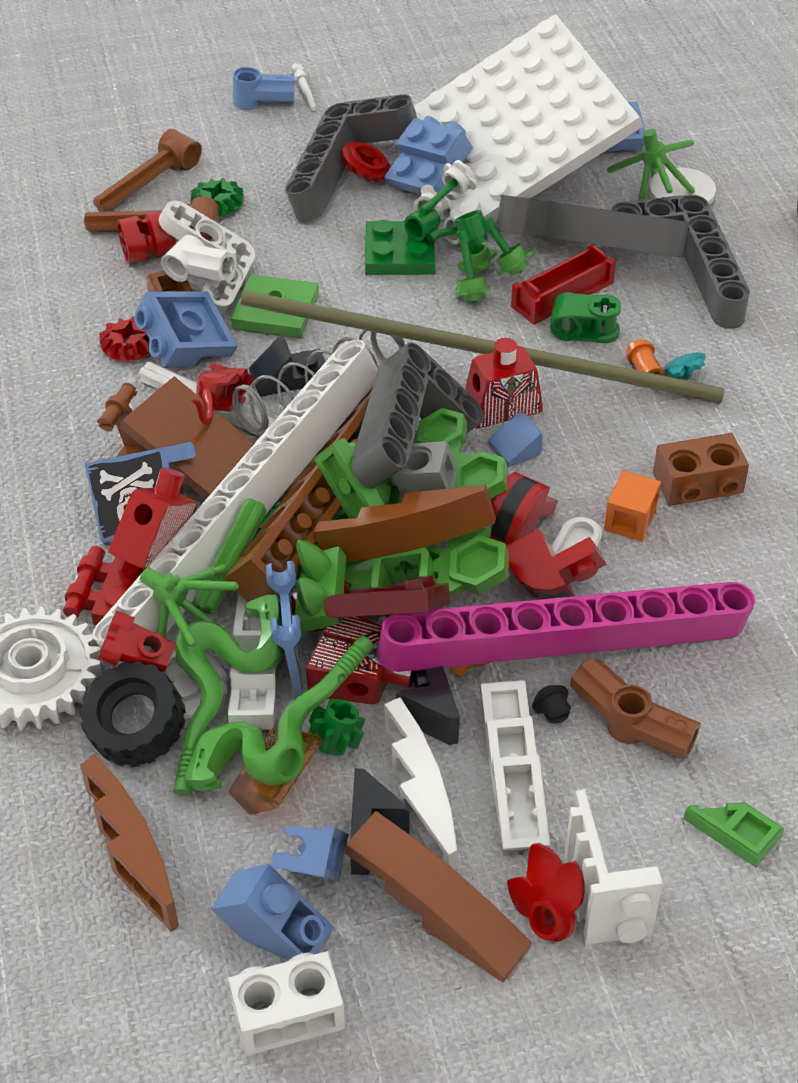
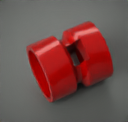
M163 210L146 213L143 220L138 216L117 220L119 239L128 264L148 260L149 255L152 253L156 257H162L176 244L175 237L164 231L159 224V216Z

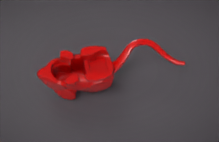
M210 363L209 368L212 371H204L197 378L196 394L205 402L206 415L199 400L192 399L191 402L196 405L199 419L204 425H209L212 422L213 409L227 412L234 410L232 404L234 389L242 384L250 386L254 380V377L248 373L246 368H228ZM241 389L238 393L240 404H244L246 401V396H243L247 392L246 390Z

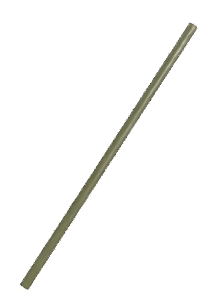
M243 290L240 305L479 354L494 352V343L496 341ZM524 347L533 363L538 366L719 403L723 400L724 388Z

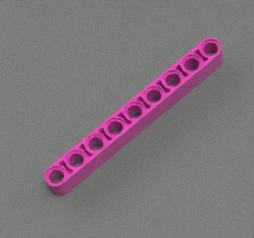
M723 582L445 608L420 613L392 614L382 624L376 657L385 669L403 672L440 666L453 667L728 639L736 637L742 632L756 601L753 592L745 585L738 582Z

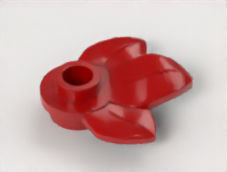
M534 843L530 846L526 877H514L507 880L509 894L517 911L529 918L530 926L539 938L560 942L569 938L574 932L576 924L574 912L584 901L585 883L582 870L576 861L562 864L561 859L552 849L541 843Z

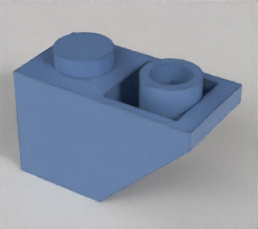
M270 864L236 870L211 908L244 941L287 960L302 953H320L334 928Z

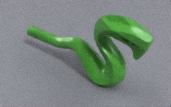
M265 595L245 604L247 613L250 616L259 617L261 620L260 643L254 651L245 652L242 650L230 632L214 622L196 621L188 625L197 642L194 647L188 645L181 631L178 632L175 645L178 665L199 686L202 697L186 729L173 793L179 796L191 795L192 789L185 781L187 767L199 738L204 734L205 729L219 710L223 698L222 683L217 672L206 659L205 652L209 649L216 651L230 665L240 671L257 673L276 666L282 660L284 649L271 638L270 620L276 618L277 625L282 626L281 604L277 595Z
M361 635L318 684L295 698L285 708L278 724L277 742L269 750L266 751L261 730L245 722L224 724L202 734L187 767L185 775L187 785L192 790L198 792L221 788L222 784L217 777L228 761L240 749H242V760L247 773L261 784L277 786L293 780L300 773L305 760L302 726L305 718L312 710L331 696L374 648L373 643L367 637Z

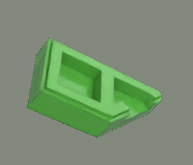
M745 802L726 803L725 807L700 809L698 805H689L685 809L683 818L754 867L761 863L782 838L784 827Z

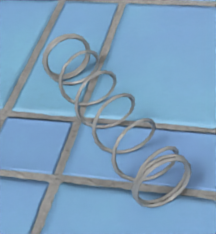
M366 330L361 332L359 340H362L363 335L367 332ZM371 332L370 339L373 350L383 362L387 358L380 351L377 344L376 332ZM391 336L399 349L405 346L403 338ZM345 337L338 340L332 353L327 350L312 352L307 358L305 366L294 362L284 365L279 372L278 379L262 375L254 380L251 387L244 384L236 387L232 394V404L238 420L250 432L258 433L267 429L269 419L266 406L260 395L254 390L257 382L262 379L276 381L279 399L285 409L287 406L282 398L280 385L289 394L291 400L294 399L287 386L280 381L282 373L286 368L291 366L304 368L307 384L309 382L308 372L312 376L315 375L308 368L309 361L314 355L319 353L332 355L340 343L356 339ZM367 347V349H368L370 355L372 356V358H373V360H374V362H375V364H376V366H377V368H378V364H377V361H376V359H375L373 353H372V352L370 351V349ZM241 389L250 393L249 403L255 421L260 426L259 428L253 427L246 420L240 409L238 393ZM252 397L260 409L261 422L254 411Z

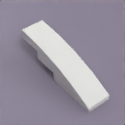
M275 593L274 595H277L280 602V594ZM238 594L233 637L242 650L251 652L260 643L261 620L259 617L250 616L247 613L245 604L248 602ZM279 663L269 670L257 673L240 671L231 666L228 724L245 722L256 726L260 730H274Z
M523 680L481 683L480 696L502 851L530 849V846L534 843H541L550 848L540 757L536 752L533 720L529 715L526 682Z
M399 697L384 704L385 732L393 742L392 771L401 783L399 785V799L409 808L410 827L421 843L456 871L457 846L453 818L442 776L422 730Z

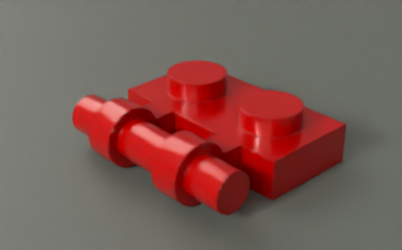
M92 546L88 554L83 556L78 564L77 572L79 575L76 582L70 584L66 591V604L63 613L67 617L74 614L78 618L82 609L91 610L92 622L94 625H97L146 568L142 569L116 556L112 564L104 563L105 550L99 546ZM94 581L103 583L100 591L91 590Z

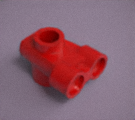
M116 610L97 659L116 666L119 661L128 664L138 661L143 662L145 665L152 664L157 666L160 672H165L176 643L162 637L157 632L150 631L134 623L135 617ZM144 646L151 647L155 653L148 652Z

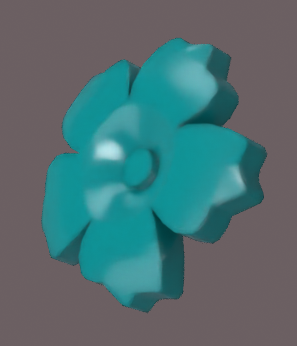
M700 352L679 356L663 367L665 375L669 374L673 378L684 375L685 379H690L693 377L691 371L702 369V366H705L704 360L706 356Z

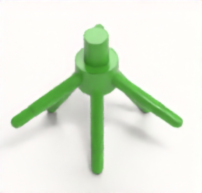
M648 129L643 132L645 145L642 146L640 154L607 168V172L612 173L643 160L645 166L638 200L646 198L650 174L652 179L657 174V171L666 192H673L663 165L666 166L690 194L695 193L693 186L666 156L667 152L693 146L694 141L686 140L664 145V143L658 141L655 129Z
M222 564L183 579L171 573L163 576L152 568L147 567L140 576V582L153 589V598L161 602L157 633L166 638L170 611L186 642L190 647H194L197 644L196 639L178 607L181 606L198 621L214 622L189 602L186 597L189 590H237L239 587L237 582L204 581L226 572L227 566Z

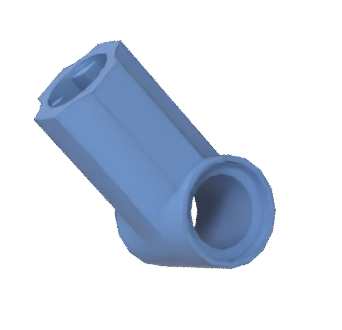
M253 67L237 68L233 72V103L241 109H254L260 103L294 104V75L261 74L258 69Z

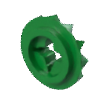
M210 178L208 183L199 182L197 188L191 190V201L202 196L211 199L215 197L214 201L219 206V216L237 211L244 202L243 188L238 187L236 181L226 182L225 178L219 181H214Z

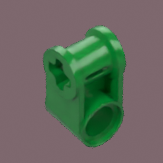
M562 293L555 298L553 303L550 331L554 337L563 341H592L602 344L613 342L620 335L617 316L621 312V302L618 298L607 294ZM604 305H607V312H603ZM602 325H605L604 333L601 332Z

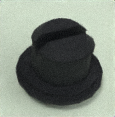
M548 685L542 688L534 698L532 703L533 710L536 713L544 714L549 723L558 724L565 721L571 709V705L567 702L568 689L563 685Z

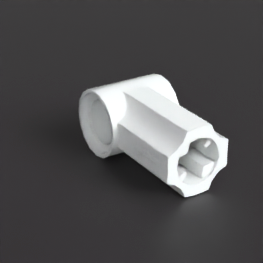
M192 235L182 237L161 259V266L164 272L178 282H183L190 276L229 283L235 277V269L238 264L235 253L205 247L198 238Z

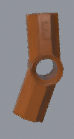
M591 657L580 664L576 673L571 677L570 687L608 721V730L614 739L625 744H635L642 741L683 760L688 758L699 734L700 722L653 703L652 697L647 690L641 686L627 685L600 659L594 660Z

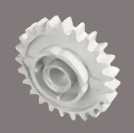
M40 607L36 615L33 616L29 614L26 608L22 609L19 618H13L9 613L5 614V623L0 624L1 728H5L11 721H16L18 729L23 730L27 722L33 721L37 729H41L43 720L46 718H50L55 724L60 723L59 714L64 711L70 715L76 714L74 703L83 704V695L90 689V684L95 678L103 675L101 666L103 661L97 659L101 648L95 641L93 634H90L87 623L78 625L77 617L74 614L63 620L60 609H57L51 616H46L44 607Z

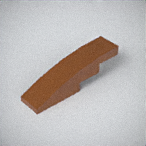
M486 485L404 493L402 503L361 507L358 518L319 521L314 534L322 551L339 546L347 556L346 562H353L412 551L454 539L495 524L496 516Z
M95 754L80 764L86 791L96 800L93 806L99 831L110 841L106 846L112 871L172 932L179 927L163 859L143 816L125 788Z
M377 811L371 815L346 843L347 856L383 879L384 891L423 917L422 928L502 983L531 948L532 942L494 904L433 852Z

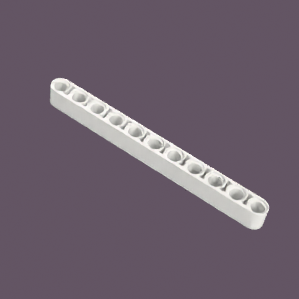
M362 340L346 342L330 356L148 567L163 576L171 573L179 576L180 579L210 569L245 500L251 498L263 503L268 513L372 389L378 368ZM140 576L95 627L93 637L100 648L103 645L116 610L135 617L134 623L150 631L157 632L161 602L153 598V589L140 582ZM189 590L186 599L192 603L198 590ZM179 606L178 608L183 614L185 609ZM170 611L166 633L175 623ZM144 646V648L148 652H151L153 650L149 646Z

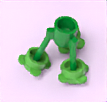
M482 210L471 211L455 219L458 228L456 234L461 244L463 259L458 264V268L466 273V279L457 281L458 291L455 292L456 297L463 296L464 302L471 301L475 304L478 300L485 298L484 292L491 289L490 286H486L485 276L474 277V273L488 269L492 258L497 256L496 250L489 249L488 244L484 242L488 239L487 232L491 234L503 252L496 259L501 267L497 271L498 275L509 272L511 276L522 273L523 269L529 264L526 258L532 255L533 251L529 249L525 252L520 244L510 248L496 229L492 217L484 218Z

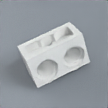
M328 951L318 954L302 953L294 956L288 962L269 967L253 966L243 970L239 975L228 977L232 1004L245 1056L345 1029L344 1003ZM309 988H315L321 991L320 993L314 996H304L300 994L302 991ZM257 1002L271 1003L269 1007L262 1010L250 1008Z

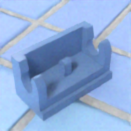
M294 825L283 830L286 835L291 837L299 836V839L303 840L305 844L302 843L298 846V851L301 853L298 856H293L288 852L273 853L271 867L334 881L340 880L348 833L330 826H324V830Z

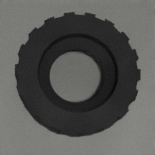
M134 661L132 664L121 663L118 664V667L109 668L102 672L103 675L98 679L95 678L90 684L91 687L88 692L84 693L82 698L83 705L79 709V716L82 718L80 725L83 732L87 735V739L107 761L112 760L115 765L119 766L130 765L131 767H138L142 763L147 762L149 764L156 761V758L162 754L164 756L170 751L169 748L173 743H177L180 738L179 733L184 728L186 721L184 719V713H186L185 705L170 678L164 671L160 672L157 666L152 664L145 665L143 662ZM132 695L148 697L153 703L154 713L151 721L144 728L130 734L119 732L114 728L112 714L115 707L121 701Z

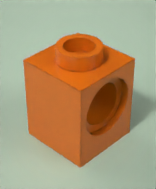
M622 470L607 502L604 530L643 542L657 511L661 481Z

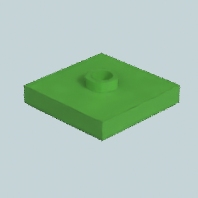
M253 274L249 275L243 289L315 304L319 294L318 283ZM240 296L231 317L232 329L274 335L283 334L284 336L302 338L309 319L240 305Z

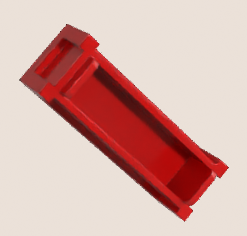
M590 244L583 252L522 283L516 282L512 284L511 308L535 325L552 316L553 303L558 295L567 292L592 295L613 284L616 260L612 257L608 259L603 251L594 244Z

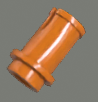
M637 339L628 345L626 359L638 371L665 376L664 369L661 368L654 355L655 348L651 342Z

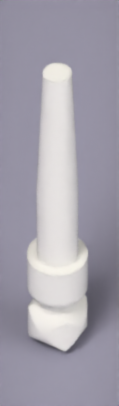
M293 63L291 71L296 83L300 85L311 110L316 111L317 108L303 65L301 63Z

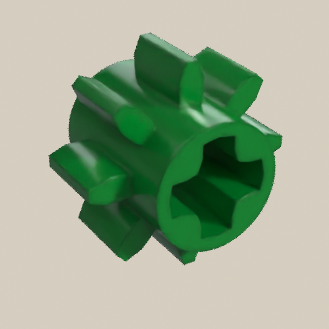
M329 700L326 709L321 706L316 707L308 721L311 726L307 736L314 738L315 746L321 752L328 755L342 756L347 746L358 749L364 735L361 729L365 718L359 717L358 709L346 700Z

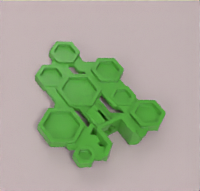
M441 408L420 420L418 435L414 438L413 443L447 441L458 467L454 488L486 485L490 499L507 490L508 466L503 457L483 451H478L473 455L461 452V446L466 443L467 421L463 413ZM390 477L384 481L391 485V495L387 505L402 503L403 498L397 486L392 484ZM344 509L335 513L331 520L349 518ZM490 525L447 540V549L433 544L388 556L346 562L345 580L349 586V591L357 588L392 586V582L415 580L420 576H434L436 583H449L450 597L462 590L481 595L508 579L509 551L505 543L490 539L492 526ZM316 540L314 544L319 547L318 541Z

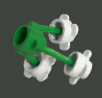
M456 160L453 165L447 163L443 167L445 173L442 175V180L445 186L438 193L434 191L431 185H425L421 188V196L413 203L415 212L404 220V228L410 238L415 241H422L427 238L433 243L441 237H446L451 244L460 243L456 234L458 228L455 223V219L463 215L459 209L451 210L450 217L444 221L443 229L438 230V226L443 219L442 214L444 210L450 207V200L446 197L449 192L455 195H462L467 189L475 190L478 187L472 170L463 162Z

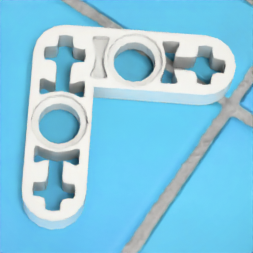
M175 200L169 201L159 216V224L164 231L178 240L185 235H192L198 238L205 247L225 250L240 256L235 269L234 282L224 283L206 279L201 291L209 292L222 316L234 301L255 258V250L248 241L187 204ZM200 232L209 234L215 242L206 240L201 236ZM216 290L222 293L218 300L213 298Z

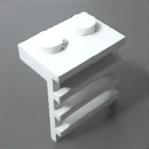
M585 789L576 790L575 799L578 807L570 808L564 864L576 861L582 870L585 895L582 905L576 912L578 919H585L583 933L585 945L619 940L623 943H634L647 936H652L663 886L658 866L608 873Z

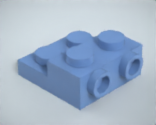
M425 116L423 120L413 118L396 142V145L401 150V154L386 173L384 179L391 187L421 195V188L425 185H431L434 191L438 193L445 186L442 180V175L445 173L443 167L447 163L453 165L456 160L464 162L473 149V146L466 137L465 129L456 122H450L447 126L441 125L439 121L431 116Z
M208 291L146 292L135 312L136 326L139 329H145L150 339L149 350L151 355L155 358H160L164 368L195 367L201 357L232 356L238 347Z

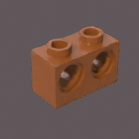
M731 432L657 445L653 475L656 480L661 481L660 490L668 506L744 493L749 464Z

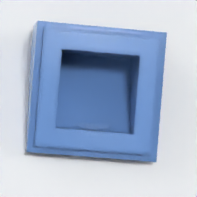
M522 411L488 439V444L498 456L505 459L507 466L510 467L541 454L542 433Z

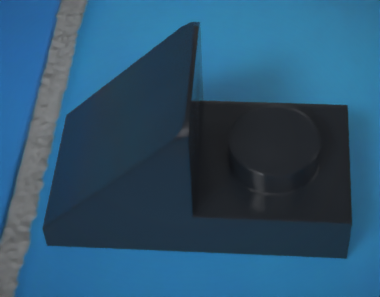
M281 334L249 367V374L254 377V380L262 375L278 379L279 372L284 365L294 362L305 366L310 354L321 349L291 354L286 339ZM323 354L314 355L309 361L308 368L315 374L326 362ZM299 366L288 367L282 373L280 381L290 391L303 389L306 385L305 369ZM308 372V380L310 381L313 376ZM262 379L254 386L260 397L278 394L277 382L274 380ZM280 385L281 393L286 392V390Z
M443 666L413 670L415 688L397 692L396 699L399 697L402 699L423 733L448 745L458 744L460 716Z
M354 768L350 839L375 811L409 834V808L365 769ZM350 858L351 875H370L368 869Z

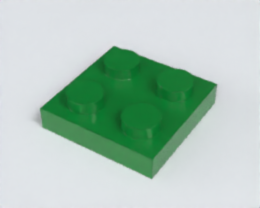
M366 221L365 275H435V242L431 243L427 238L422 241H415L410 238L404 228V221Z

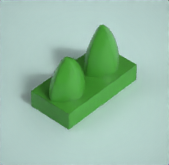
M344 437L332 443L316 456L314 461L350 519L358 518L361 507L387 505L391 495V485L383 482L375 488H369L359 481L352 468V457L357 442L348 443Z
M298 540L296 548L300 561L299 580L296 584L297 600L295 615L300 618L301 632L305 633L340 624L342 617L332 618L326 615L324 600L331 595L344 594L347 556L339 546L322 551L318 546L309 541Z

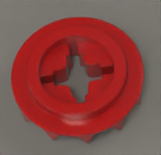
M350 142L341 151L342 157L340 161L347 166V171L355 173L357 178L362 177L369 183L372 180L381 183L391 168L389 161L382 152L369 144Z
M132 316L130 320L119 318L116 324L107 323L106 329L100 332L101 350L112 359L132 361L150 354V339L145 329H139L136 326L135 316ZM128 335H131L130 338L127 339V342L124 343V339H125Z

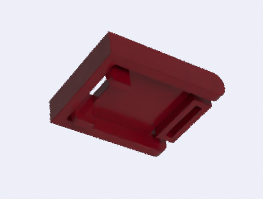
M420 576L416 580H405L403 586L357 588L351 590L349 594L328 596L324 600V611L327 616L332 618L430 612L450 605L449 583H436L434 576Z

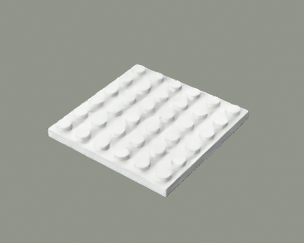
M556 14L542 21L532 30L514 39L495 54L488 56L475 67L460 74L455 80L434 91L427 98L414 105L417 117L420 120H423L425 116H431L444 126H447L450 122H456L461 125L466 131V137L473 146V149L463 163L472 170L478 187L475 190L467 189L462 195H455L449 192L446 197L450 200V211L459 209L461 214H466L471 211L482 210L484 218L492 217L494 222L497 220L501 195L531 199L644 127L639 115Z

